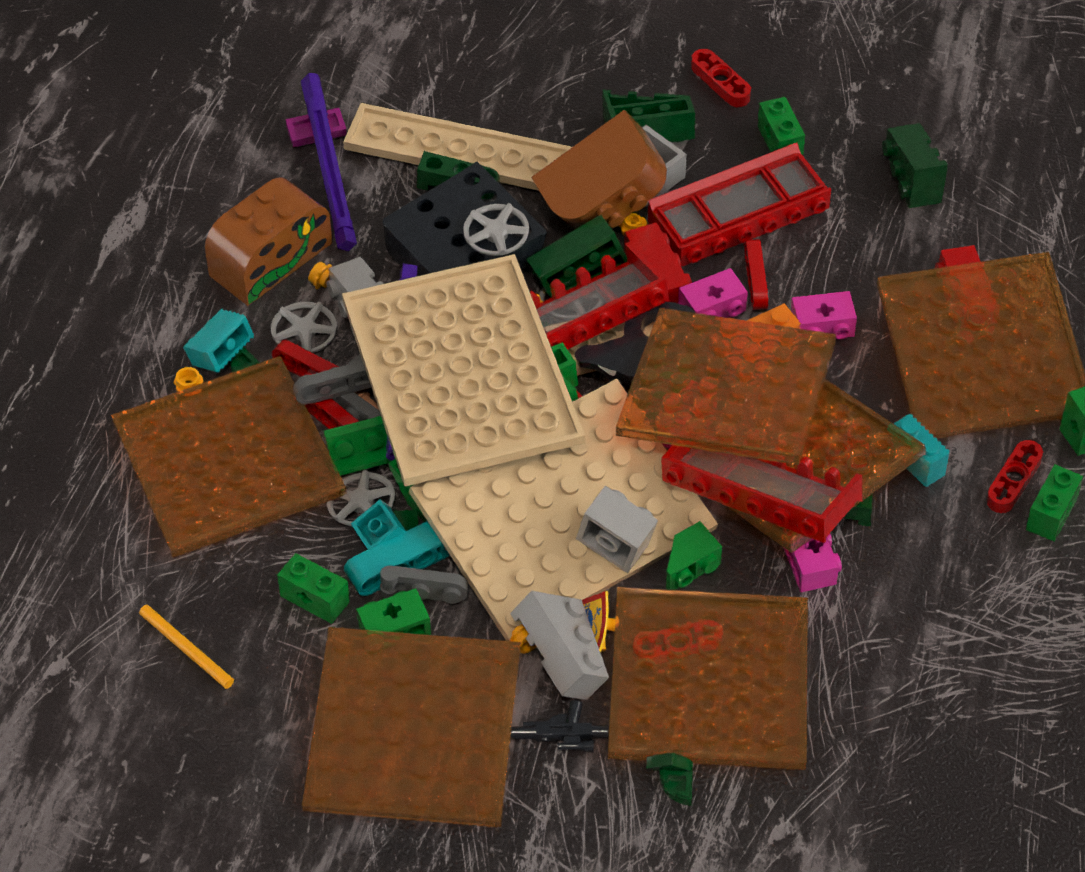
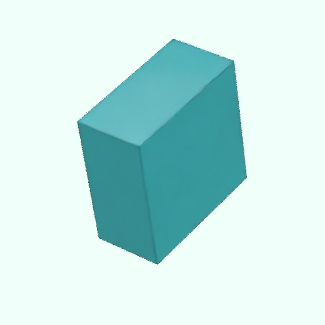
M381 499L351 523L367 549L406 532L390 506Z

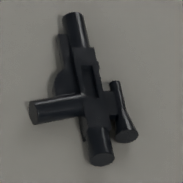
M572 700L569 705L568 714L555 715L549 721L523 722V726H510V739H536V742L564 741V743H557L558 750L577 749L594 753V740L592 738H608V725L579 723L583 704L580 701Z

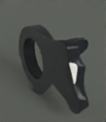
M665 302L625 321L624 335L622 337L597 345H584L577 349L574 353L577 364L580 368L597 370L610 381L618 379V381L624 382L627 385H636L639 391H643L648 388L649 368L651 365L683 355L696 346L700 338L699 317L687 305ZM658 320L678 321L686 327V331L682 335L671 340L652 339L643 332L646 326Z

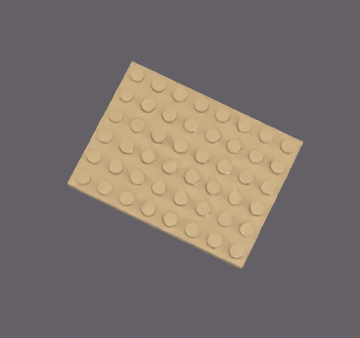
M515 254L342 293L343 304L404 486L585 443L583 428Z
M618 379L572 402L585 434L584 444L418 483L409 489V493L463 576L468 580L469 585L508 644L511 643L512 631L522 624L520 620L514 621L510 613L531 591L583 600L611 588L670 555L675 534L701 521L709 532L714 531L718 526V523L697 494L662 480L661 457L667 450ZM604 486L611 490L620 491L626 496L628 501L637 507L646 508L658 520L649 545L629 573H626L576 540L584 513Z

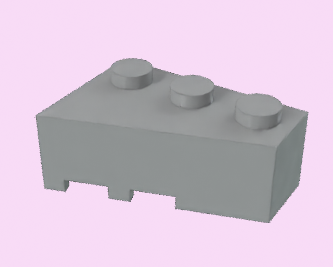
M361 257L329 268L330 280L326 282L331 297L338 299V306L344 318L348 316L343 304L342 293L383 284L382 281L377 283L374 281V272Z
M531 591L510 613L514 621L520 620L529 633L526 640L530 646L536 645L544 657L541 664L562 696L587 700L609 678L581 599Z

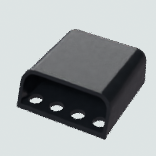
M477 161L383 219L387 251L401 267L403 263L416 265L417 276L515 254L522 270L530 266L526 259L542 250L547 231ZM475 178H479V183L473 185ZM492 193L497 196V199L493 202H484L481 197L484 194ZM510 203L527 218L531 234L520 248L509 254L499 256L482 254L474 250L464 237V223L471 211L486 205H507ZM502 210L487 211L482 213V215L490 219H496ZM516 215L507 220L508 225L523 226L521 220ZM474 219L469 227V236L482 231L484 226ZM508 234V237L505 239L506 249L515 246L522 237L516 234ZM486 238L475 243V245L482 249L498 251L495 243L488 241Z

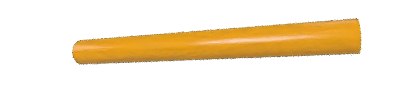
M147 604L140 609L139 614L220 685L225 689L232 686L234 679L155 610Z

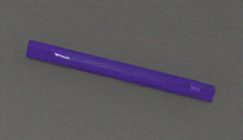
M308 73L301 80V86L312 126L332 216L337 248L350 251L357 244L353 223L350 219L333 144L320 77L316 73Z

